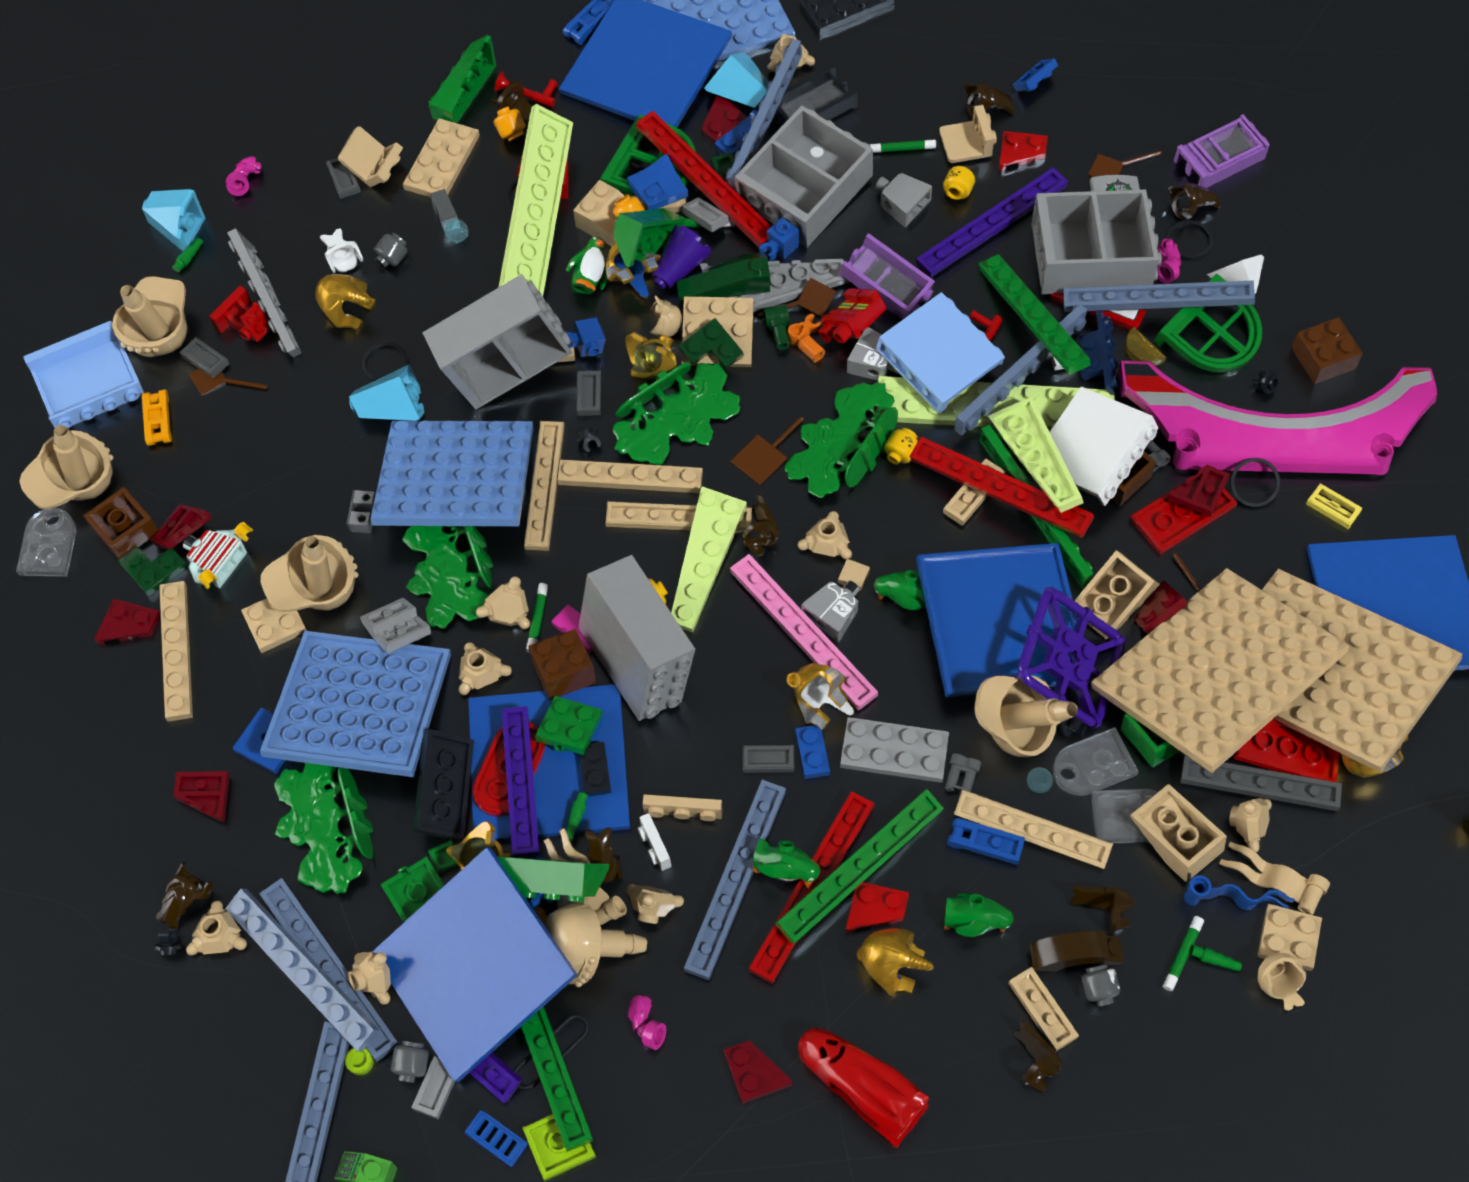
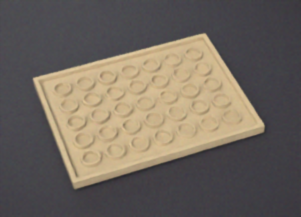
M1227 568L1187 601L1188 605L1166 622L1157 626L1092 681L1093 690L1211 773L1341 659L1349 649V645Z
M1278 569L1262 591L1349 645V649L1341 659L1273 719L1381 773L1460 663L1462 653Z

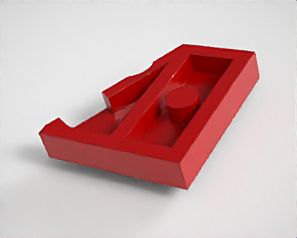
M1004 131L999 170H1005L1007 165L1015 163L1020 166L1030 161L1045 159L1048 136Z
M862 882L854 892L846 932L851 933L860 928L869 926L874 928L881 926L883 923L891 924L903 921L909 893Z

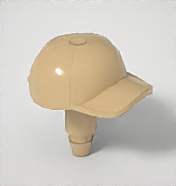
M152 276L140 280L135 288L130 285H125L121 288L120 293L124 304L117 309L112 322L114 334L121 342V347H127V350L130 352L134 351L148 357L169 354L178 349L184 342L187 334V323L184 315L186 298L184 283L180 280Z
M58 425L54 429V436L43 444L38 456L21 474V489L37 507L47 510L58 507L70 500L83 501L96 498L110 484L113 456L109 454L110 449L105 447L102 441L91 437L88 433L70 431L65 425Z
M321 535L305 537L297 541L285 555L273 561L263 570L261 586L269 604L278 612H291L305 608L329 611L344 604L353 592L355 578L358 577V573L355 571L357 564L353 563L354 557L349 555L346 548L342 547L341 542H337L333 538Z
M993 676L985 679L977 691L975 701V715L979 724L992 735L994 741L1003 751L1018 757H1032L1044 752L1054 738L1056 726L1076 716L1078 712L1075 703L1055 698L1046 699L1026 686L1021 678L1009 676ZM1032 676L1034 679H1036L1037 681H1039L1040 683L1049 688L1045 681L1036 676Z
M560 895V900H557L558 909L549 914L544 922V926L578 973V976L569 983L575 984L576 987H581L592 978L600 957H623L624 954L632 955L647 950L646 937L632 933L625 934L623 930L601 929L597 914L590 907L587 897H584V902L568 901L567 895Z

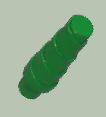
M197 237L176 258V262L172 266L176 272H180L183 267H187L203 244V240Z
M578 792L576 801H573L567 822L566 832L570 841L573 840L587 807L588 795L582 792Z
M1196 945L1192 948L1191 955L1200 958L1202 962L1239 972L1242 968V962L1227 957L1213 949L1202 948Z

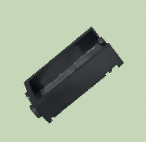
M832 65L787 88L772 121L775 120L779 128H781L801 105L807 109L814 110L825 120H830L851 108H857L858 92L854 90L848 94L847 81L843 79L839 83L836 80V67Z

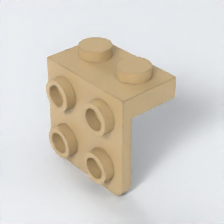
M983 105L974 106L973 121L940 127L939 134L950 163L992 156L993 145L996 144L997 138L995 131L991 130L990 115L985 112Z
M357 127L344 145L338 160L369 187H372L379 183H385L391 175L389 171L400 160L399 154L403 147L396 142L385 148L363 128Z

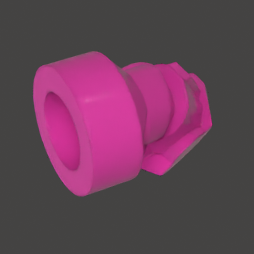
M254 156L242 159L235 166L236 169L227 176L226 187L230 194L235 196L244 195L249 189L247 178L249 173H260L261 163L256 162Z
M1165 238L1161 241V245L1157 247V251L1161 252L1162 255L1161 265L1157 266L1158 279L1163 283L1169 284L1179 277L1181 260L1177 244L1173 243L1172 239Z
M635 995L629 1003L628 1017L632 1021L634 1032L638 1031V1036L642 1039L643 1045L657 1050L665 1040L666 1025L656 1020H651L647 1023L652 1001L647 996Z

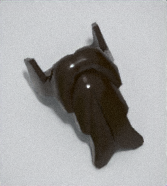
M512 80L511 84L498 98L491 99V103L500 109L509 107L510 110L518 109L525 123L529 124L531 107L533 105L529 104L523 97V84ZM516 90V93L511 94L510 97H508L511 91Z
M969 83L964 85L967 92V110L972 118L974 114L973 104L977 96L980 105H983L985 110L987 107H996L1014 114L1012 99L1008 94L993 88L987 83H979L977 86Z
M1194 183L1168 188L1171 195L1172 209L1180 219L1189 220L1199 206L1211 205L1218 209L1221 208L1216 194L1211 189L1197 186ZM1188 195L1190 206L1184 208L1181 212L1178 207L1179 200L1182 196Z
M760 494L756 495V503L751 506L757 522L748 526L742 535L743 545L749 548L756 557L763 555V545H775L779 538L777 523ZM753 531H757L761 534L754 538L748 537L749 534Z
M610 827L605 828L599 834L591 830L585 831V836L590 845L588 848L590 863L609 864V870L602 883L613 881L617 873L619 879H622L620 856L613 854V847L610 845L612 833Z
M185 862L181 863L176 875L167 884L166 895L162 900V908L157 913L156 919L165 921L170 928H177L178 930L181 915L185 914L187 907L191 906L195 899L210 897L213 882L204 883L187 871Z
M1073 887L1072 892L1075 896L1070 900L1071 905L1084 904L1111 912L1110 932L1130 928V920L1121 917V913L1135 904V899L1130 898L1128 892L1111 887Z
M1023 1020L1020 1022L1021 1030H1016L1013 1034L1026 1046L1035 1063L1026 1071L1021 1081L1042 1093L1047 1089L1043 1077L1057 1075L1062 1068V1062L1055 1050L1043 1037Z

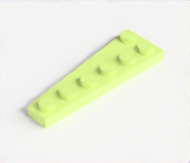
M702 487L671 612L680 627L692 633L747 507L746 501Z

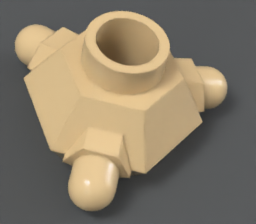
M787 34L780 36V40L775 44L771 53V62L767 65L769 72H775L777 65L781 64L784 50L786 47H789L792 39H796L794 36H788ZM802 44L803 55L796 69L805 64L812 66L815 63L814 57L808 54V51Z
M831 511L825 519H820L806 532L807 536L798 542L800 550L809 549L814 553L833 557L840 555L846 560L852 556V552L847 545L849 539L844 525L840 523L839 515L835 511Z
M514 576L510 579L509 583L498 587L485 599L486 603H484V606L477 608L476 615L480 618L487 616L490 621L508 626H516L518 624L522 629L529 628L530 621L526 618L528 606L524 590H521L520 578Z
M471 642L466 643L464 646V656L461 657L458 677L461 680L458 691L461 695H466L471 689H480L498 681V678L501 676H509L512 669L508 665H503L500 658L484 648L479 649Z
M1258 798L1241 803L1239 806H1233L1230 812V826L1236 827V831L1244 837L1247 847L1255 852L1259 851V840L1265 836L1270 820L1269 809L1272 807V803L1268 799Z
M629 884L626 887V893L630 896L633 909L638 912L637 919L643 922L657 924L659 917H665L670 910L681 907L684 903L682 896H673L672 893L663 889Z
M216 900L212 902L208 913L202 916L192 934V942L186 947V952L189 955H195L198 952L214 954L229 952L233 947L243 950L246 948L247 942L240 937V928L229 911H225L222 902Z
M383 952L357 953L354 957L353 970L348 972V980L351 987L356 992L360 990L362 992H370L381 1004H388L390 1002V995L387 990L391 985L390 969L386 964L387 956Z

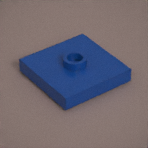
M261 707L232 749L235 753L276 774L285 760L261 756L260 749L273 717V713Z

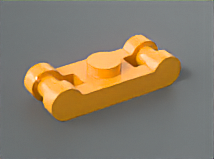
M166 389L159 390L158 393L154 394L150 392L142 393L144 435L147 446L155 445L156 442L161 441L164 443L172 442L168 406L169 396ZM161 428V432L154 433V429Z

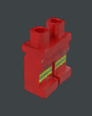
M848 288L843 294L846 300L837 309L831 310L828 315H824L821 318L824 326L818 333L823 341L831 342L835 338L837 342L845 343L849 338L858 339L862 335L860 331L867 329L887 309L877 290Z

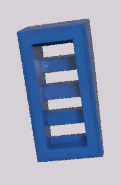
M483 1110L478 1112L465 1131L468 1138L511 1168L528 1146L526 1141ZM484 1122H487L488 1125L485 1127L480 1136H478L477 1132L480 1130ZM494 1128L498 1131L489 1143L485 1141ZM503 1135L507 1136L501 1147L497 1150L495 1148ZM512 1141L517 1144L507 1157L504 1153Z

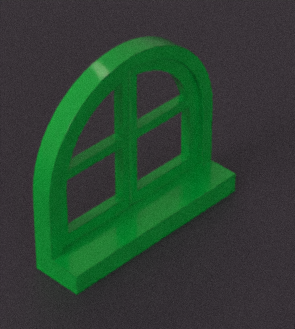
M641 114L636 118L600 178L602 182L633 196L636 195L628 185L627 179L621 177L630 159L634 158L652 165L664 155L660 151L659 155L655 157L637 150L645 136L636 128L637 121L644 117ZM667 124L695 151L691 139L683 131ZM672 163L679 178L686 186L690 180Z
M1216 273L1209 282L1227 281ZM1233 305L1238 311L1222 327L1202 311L1206 306L1183 307L1160 330L1153 342L1159 347L1166 342L1188 362L1203 370L1229 372L1245 365L1257 352L1262 339V325L1253 305ZM1241 314L1246 320L1249 333L1245 347L1226 331ZM1195 317L1215 334L1199 351L1178 335ZM1220 338L1238 354L1230 358L1218 359L1208 357L1203 353Z

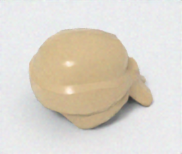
M655 296L656 301L651 306V311L657 316L658 321L650 333L657 336L658 339L661 334L671 337L680 328L682 321L681 311L669 301L660 300Z
M1276 953L1266 957L1258 969V982L1261 989L1270 997L1284 1000V1009L1287 1011L1292 1010L1294 1005L1303 1006L1305 1004L1304 1000L1297 993L1306 980V972L1300 962L1287 953Z

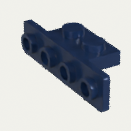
M1102 310L1096 311L1098 330L1077 337L1079 347L1090 358L1091 364L1081 370V377L1084 380H1088L1104 374L1106 390L1110 395H1115V398H1118V389L1121 387V384L1116 375L1118 362L1113 351L1116 348L1114 338L1111 335L1113 323L1109 316H1106Z

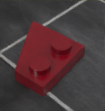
M717 95L701 128V134L714 145L717 140L740 124L747 116L724 97Z
M1206 465L1198 471L1197 475L1185 480L1179 488L1171 490L1167 499L1211 517L1230 473Z
M179 504L150 541L157 547L170 550L208 522L212 516L205 510Z
M1163 580L1134 617V621L1148 635L1161 623L1166 622L1183 609L1188 603L1183 596Z
M113 599L94 641L102 645L108 640L119 639V641H126L134 637L152 636L161 614L155 609Z
M228 771L176 772L173 796L176 800L224 822L230 774Z
M750 1040L724 1049V1054L742 1104L792 1086L791 1079Z

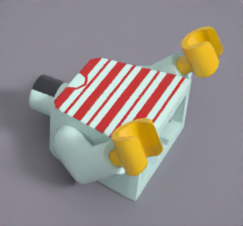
M242 522L233 530H218L216 532L207 530L199 539L191 535L184 540L183 548L189 551L187 558L190 562L189 570L194 581L204 585L207 589L210 588V582L221 588L247 554L240 540L248 541L249 538L246 535L252 532L253 529L245 522Z

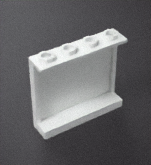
M1081 387L1051 429L1050 434L1077 488L1098 497L1101 504L1106 506L1108 501L1115 496L1117 488L1123 479L1128 477L1132 466L1141 458L1150 440L1155 438L1159 428L1152 415Z

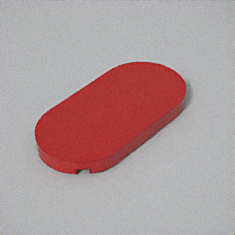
M529 722L533 774L535 775L545 752V744L536 741L535 735L538 727ZM503 727L495 735L473 784V796L476 805L483 813L494 817L509 815Z

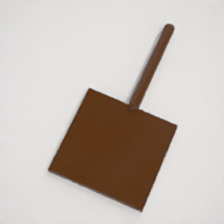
M799 417L772 445L757 434L730 462L760 486L787 460V457L779 452L776 447L804 418Z

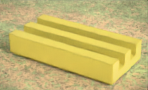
M1321 483L1306 503V505L1347 529L1351 527L1363 509ZM1319 493L1322 494V495H1324V496H1326L1327 498L1331 499L1332 501H1329L1328 499H1326V498H1324L1323 496L1319 495ZM1340 505L1348 509L1349 511L1353 512V514L1341 508Z

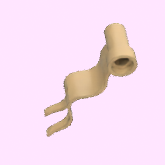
M565 828L560 830L566 854L576 862L590 863L585 855L577 852L572 847ZM549 838L544 840L551 860L567 861L558 855ZM600 887L595 897H587L590 907L597 914L600 926L611 919L616 920L624 916L627 912L626 905L620 897L613 896L610 898Z
M1229 842L1228 847L1248 857L1262 874L1255 872L1248 865L1223 859L1219 862L1224 867L1241 872L1250 882L1259 887L1273 888L1290 898H1294L1295 902L1299 903L1298 910L1310 915L1314 914L1322 895L1327 893L1330 882L1320 875L1311 874L1307 879L1290 867L1268 863L1261 859L1252 849Z

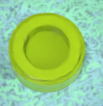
M353 1047L346 1054L345 1064L351 1073L364 1075L372 1069L374 1057L367 1048L363 1051H356Z

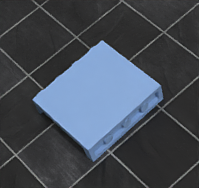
M942 292L881 335L876 346L878 352L938 414L946 409L949 401L993 368L999 370L1005 358L1002 351L987 339L985 333L978 330L971 323L969 317L966 314H962L954 302Z
M112 321L23 356L33 375L50 416L49 420L54 428L58 425H65L67 428H70L72 425L92 419L96 415L113 410L122 404L142 397V393H144L125 348L121 347V342L114 334Z

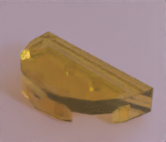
M1133 327L1128 333L1126 340V351L1131 359L1134 361H1148L1153 365L1165 362L1166 357Z

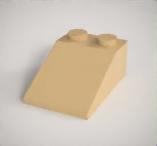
M599 180L573 210L576 227L594 237L602 238L606 244L613 246L614 223L616 220L613 214L614 203L624 195L616 188Z
M1116 550L1076 598L1075 602L1084 608H1090L1095 616L1118 630L1145 603L1160 584ZM1087 623L1100 635H1102L1106 640L1110 638L1104 633H1102L1100 630L1092 626L1091 624Z
M1169 784L1130 816L1165 863L1185 882L1189 881L1225 849L1227 836Z

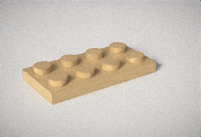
M438 119L403 183L404 190L431 197V193L445 189L448 195L480 136L479 130Z

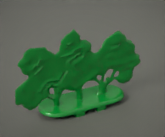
M690 362L681 364L669 373L663 370L657 374L654 383L649 386L647 383H644L638 387L637 394L627 400L617 410L615 414L617 418H623L635 410L636 414L632 422L624 420L614 424L613 433L617 438L614 449L618 450L620 454L628 453L633 460L640 462L648 461L651 464L661 465L669 454V440L673 435H677L682 442L691 443L695 440L698 444L709 446L714 432L709 423L710 419L726 420L738 414L740 411V397L730 391L722 390L727 374L719 363L714 365L700 363L696 368L695 376L691 380L683 379L691 368ZM677 382L679 383L680 392L678 394L664 395L663 392ZM692 384L695 389L691 390L687 385ZM656 396L662 400V407L655 412L645 411L643 408L644 404ZM647 414L653 415L654 418L649 419ZM641 415L646 420V427L644 429L639 428V421L642 420ZM633 423L636 425L635 430L631 429Z
M863 382L853 387L838 390L834 403L839 414L836 420L824 418L819 420L817 424L809 423L801 426V440L805 441L809 448L800 453H795L785 464L784 469L788 473V478L790 480H800L808 477V492L822 498L825 494L838 491L840 487V472L846 470L845 482L849 487L857 485L867 470L872 472L877 465L875 458L880 452L885 453L884 445L894 431L898 420V410L896 407H892L895 400L893 395L886 392V383L876 382L873 385H869ZM874 406L879 407L878 411L874 410ZM867 410H870L874 415L871 417L873 419L872 422L866 418L865 412ZM885 410L879 418V412ZM863 422H867V423H868V425H866V426H862L861 424H862ZM872 426L873 428L863 443L859 442V433L863 429ZM858 448L852 459L849 461L847 459L848 454L852 453L853 451H855V449ZM835 464L842 465L840 468L834 467Z
M410 526L406 530L402 541L411 550L426 553V559L417 564L414 570L415 576L409 580L405 588L417 596L426 593L431 595L425 608L428 625L444 629L452 621L455 613L467 621L479 618L476 615V610L478 607L484 606L488 594L478 590L476 587L478 578L482 577L487 587L494 589V582L489 569L493 567V563L488 554L483 550L487 546L483 536L477 531L475 526H445L452 527L451 531L456 530L455 533L451 534L442 532L443 526ZM466 533L471 550L460 553L456 550L455 542L459 535ZM455 536L454 540L449 542V538ZM469 556H474L479 572H467L466 567ZM471 581V585L465 587V583Z
M305 763L302 773L295 769H284L280 777L276 779L274 788L279 801L291 806V810L284 817L280 818L275 836L283 839L288 837L290 842L297 846H301L304 843L309 845L310 850L300 863L297 878L299 882L306 886H313L315 890L322 893L331 889L337 894L345 893L349 882L359 877L363 870L362 863L357 858L351 856L354 843H356L359 851L365 858H373V847L369 833L374 830L371 821L365 818L363 810L368 808L366 800L359 795L356 783L348 768H338L339 783L333 780V773L336 770V767ZM327 784H331L333 788L325 790L324 787ZM341 790L346 806L344 810L340 809L339 805L334 801V797ZM346 815L349 817L353 833L348 837L342 835L338 830V821ZM342 837L343 841L339 843L336 839ZM347 843L348 845L344 846L345 853L338 858L336 856L337 850L341 845ZM348 856L349 861L343 863L344 858Z

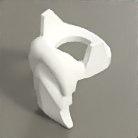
M340 228L336 229L333 235L320 236L321 241L327 245L325 258L333 273H335V269L341 273L347 272L357 266V259L361 262L363 261L357 243L355 241H344Z

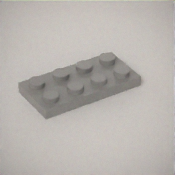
M848 717L840 768L942 783L949 732Z

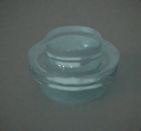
M452 220L446 226V235L453 242H461L468 235V227L462 220Z
M1041 767L1034 768L1028 773L1027 785L1032 791L1044 793L1052 787L1053 777L1047 769Z

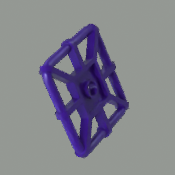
M1054 587L1045 588L1040 597L1032 624L1028 626L1026 631L1028 636L1019 660L1018 672L1016 673L1017 678H1021L1026 686L1046 699L1055 698L1067 701L1064 695L1067 686L1071 687L1076 691L1082 710L1078 708L1077 715L1074 717L1082 720V723L1090 728H1097L1102 724L1109 700L1100 695L1095 711L1087 689L1089 679L1094 680L1102 673L1094 668L1099 651L1115 646L1109 667L1123 656L1124 643H1126L1125 636L1122 637L1116 629L1095 616L1090 608L1082 607ZM1058 602L1078 615L1074 631L1065 625ZM1047 609L1054 626L1051 638L1044 634L1041 628ZM1087 623L1110 637L1112 641L1097 646L1083 637ZM1036 642L1047 648L1044 662L1041 665L1028 669ZM1068 653H1070L1073 657L1072 663L1070 662L1071 658L1070 656H1068ZM1046 670L1058 679L1055 690L1052 691L1031 675Z

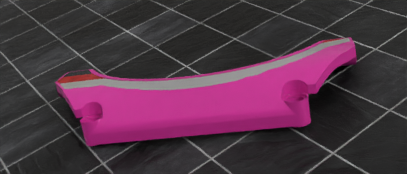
M1120 361L1121 397H1128L1147 414L1152 415L1166 439L1175 442L1173 465L1180 470H1200L1209 465L1219 470L1233 471L1244 460L1261 458L1270 462L1278 472L1384 475L1390 467L1394 454L1393 446L1400 447L1417 421L1431 405L1435 404L1437 397V388L1431 368L1402 367L1396 377L1383 389L1349 406L1308 414L1264 413L1229 406L1192 392L1163 374L1148 361ZM1261 462L1246 463L1238 470L1273 472L1267 465Z

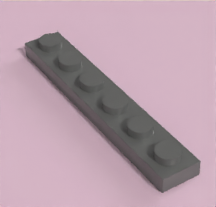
M1184 756L1180 780V783L1333 811L1340 809L1342 783L1225 762L1211 773L1190 757Z

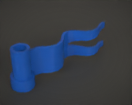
M1201 875L1191 879L1188 884V890L1184 894V900L1189 905H1196L1201 899H1212L1219 895H1226L1232 898L1238 907L1246 911L1252 910L1262 901H1270L1279 907L1288 909V905L1269 895L1279 896L1291 903L1295 901L1294 898H1290L1278 890H1269L1259 899H1251L1238 886L1233 884L1211 888L1209 879Z

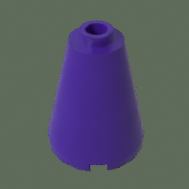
M678 224L675 225L661 253V258L657 262L659 269L654 270L652 273L654 284L661 289L673 287L677 281L684 278L710 256L712 251L708 244L703 246L700 243L702 238L687 227L681 225L678 228Z

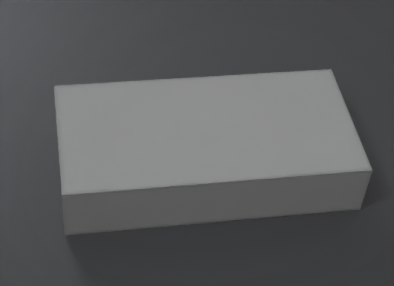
M700 197L682 206V213L711 232L729 223V216Z
M437 1056L433 1057L411 1108L439 1119L454 1081Z

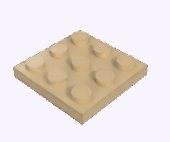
M684 297L682 342L716 318L744 352V356L730 367H751L753 298ZM712 352L695 365L691 364V366H698L700 363H709L711 365L719 363L723 367ZM682 353L681 363L683 364L689 362V360Z

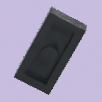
M605 743L589 744L585 754H580L585 794L588 797L611 793Z

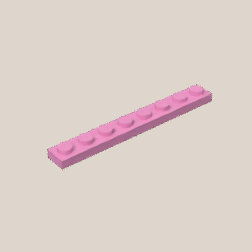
M750 554L730 568L731 574L815 664L832 667L845 676L846 679L841 685L843 693L858 711L878 696V691Z

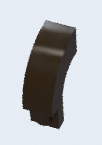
M1105 931L1065 933L1029 944L1033 969L1035 971L1056 972L1066 967L1081 964L1118 966L1124 963L1120 937L1106 935Z

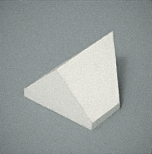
M1258 255L1244 259L1207 275L1212 278L1217 273L1225 281L1254 280L1256 294L1264 256Z

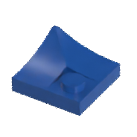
M667 154L644 170L627 177L628 185L646 210L658 209L688 197V190L676 173Z

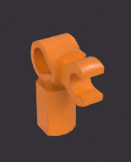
M809 314L804 322L789 326L788 338L791 345L798 346L804 354L816 363L823 358L825 350L810 337V333H817L822 328V322L819 321L816 324H812L814 315Z

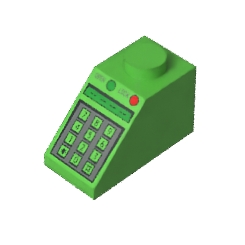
M344 1151L334 1179L342 1182H393L397 1167L392 1161L376 1156Z

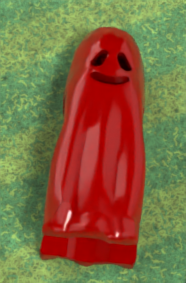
M811 1028L800 1038L798 1052L802 1062L827 1087L839 1095L865 1122L884 1136L894 1148H898L904 1137L914 1128L919 1118L928 1109L927 1102L929 1096L895 1068L830 1031L822 1028Z

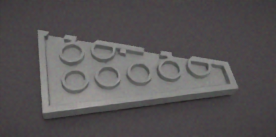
M236 228L227 232L231 239L228 241L229 246L240 257L241 260L238 263L242 271L250 277L251 280L248 283L252 291L257 293L261 299L258 303L264 313L268 312L271 318L268 323L274 333L278 332L281 338L278 343L284 353L288 352L293 358L302 354L293 332L288 325L285 326L284 324L287 321L286 316L279 308L280 303L265 272L261 271L264 266L255 254L257 253L255 246Z
M820 259L811 263H801L800 260H792V263L779 264V261H768L770 292L733 297L753 298V312H756L766 307L800 298L810 277L829 288L850 281L838 275L844 262L843 259ZM707 263L699 264L700 271L713 267L708 266Z

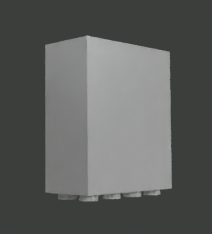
M801 105L735 176L736 192L772 226L781 218H784L799 229V243L808 248L873 176V149L866 142H861L854 138L850 132L841 130L832 121L825 120L814 110L807 109ZM816 146L821 147L824 151L823 155L818 158L810 154V150Z
M1146 189L1036 193L1032 231L1041 294L1064 293V288L1153 285V282L1157 281L1158 278L1157 266L1161 265L1162 255L1161 252L1157 251L1158 234H1154L1155 218L1150 214L1152 201L1148 199Z
M522 274L422 332L442 372L475 409L480 408L572 354L568 346L572 342L567 333L563 331L562 323L558 316L553 312L548 302L546 303L540 291L538 292L533 281L527 282Z
M630 555L588 573L578 628L638 721L646 717L653 718L661 710L668 707L674 708L679 705L683 699L695 648L634 557Z

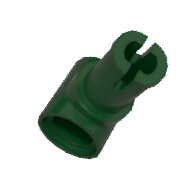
M782 304L763 308L765 326L773 332L777 349L784 350L789 348L790 343L786 329L788 324H790L787 305Z

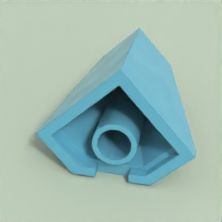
M743 52L730 55L704 89L756 108L759 107L761 99L765 98L769 81L751 58Z
M191 189L151 191L149 197L143 202L142 210L148 223L182 251L191 245L205 220V215L195 191Z
M410 364L354 390L349 396L350 407L354 412H357L359 418L416 421L425 413L423 404L418 403L419 394L421 393L420 385Z

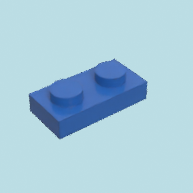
M1055 58L1041 60L1013 83L1016 92L1025 90L1030 92L1038 87V82L1050 77L1052 71L1059 66Z
M817 725L795 728L804 778L830 775L822 729Z

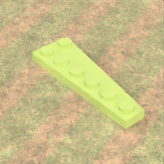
M1032 396L988 416L993 427L1060 513L1084 503Z

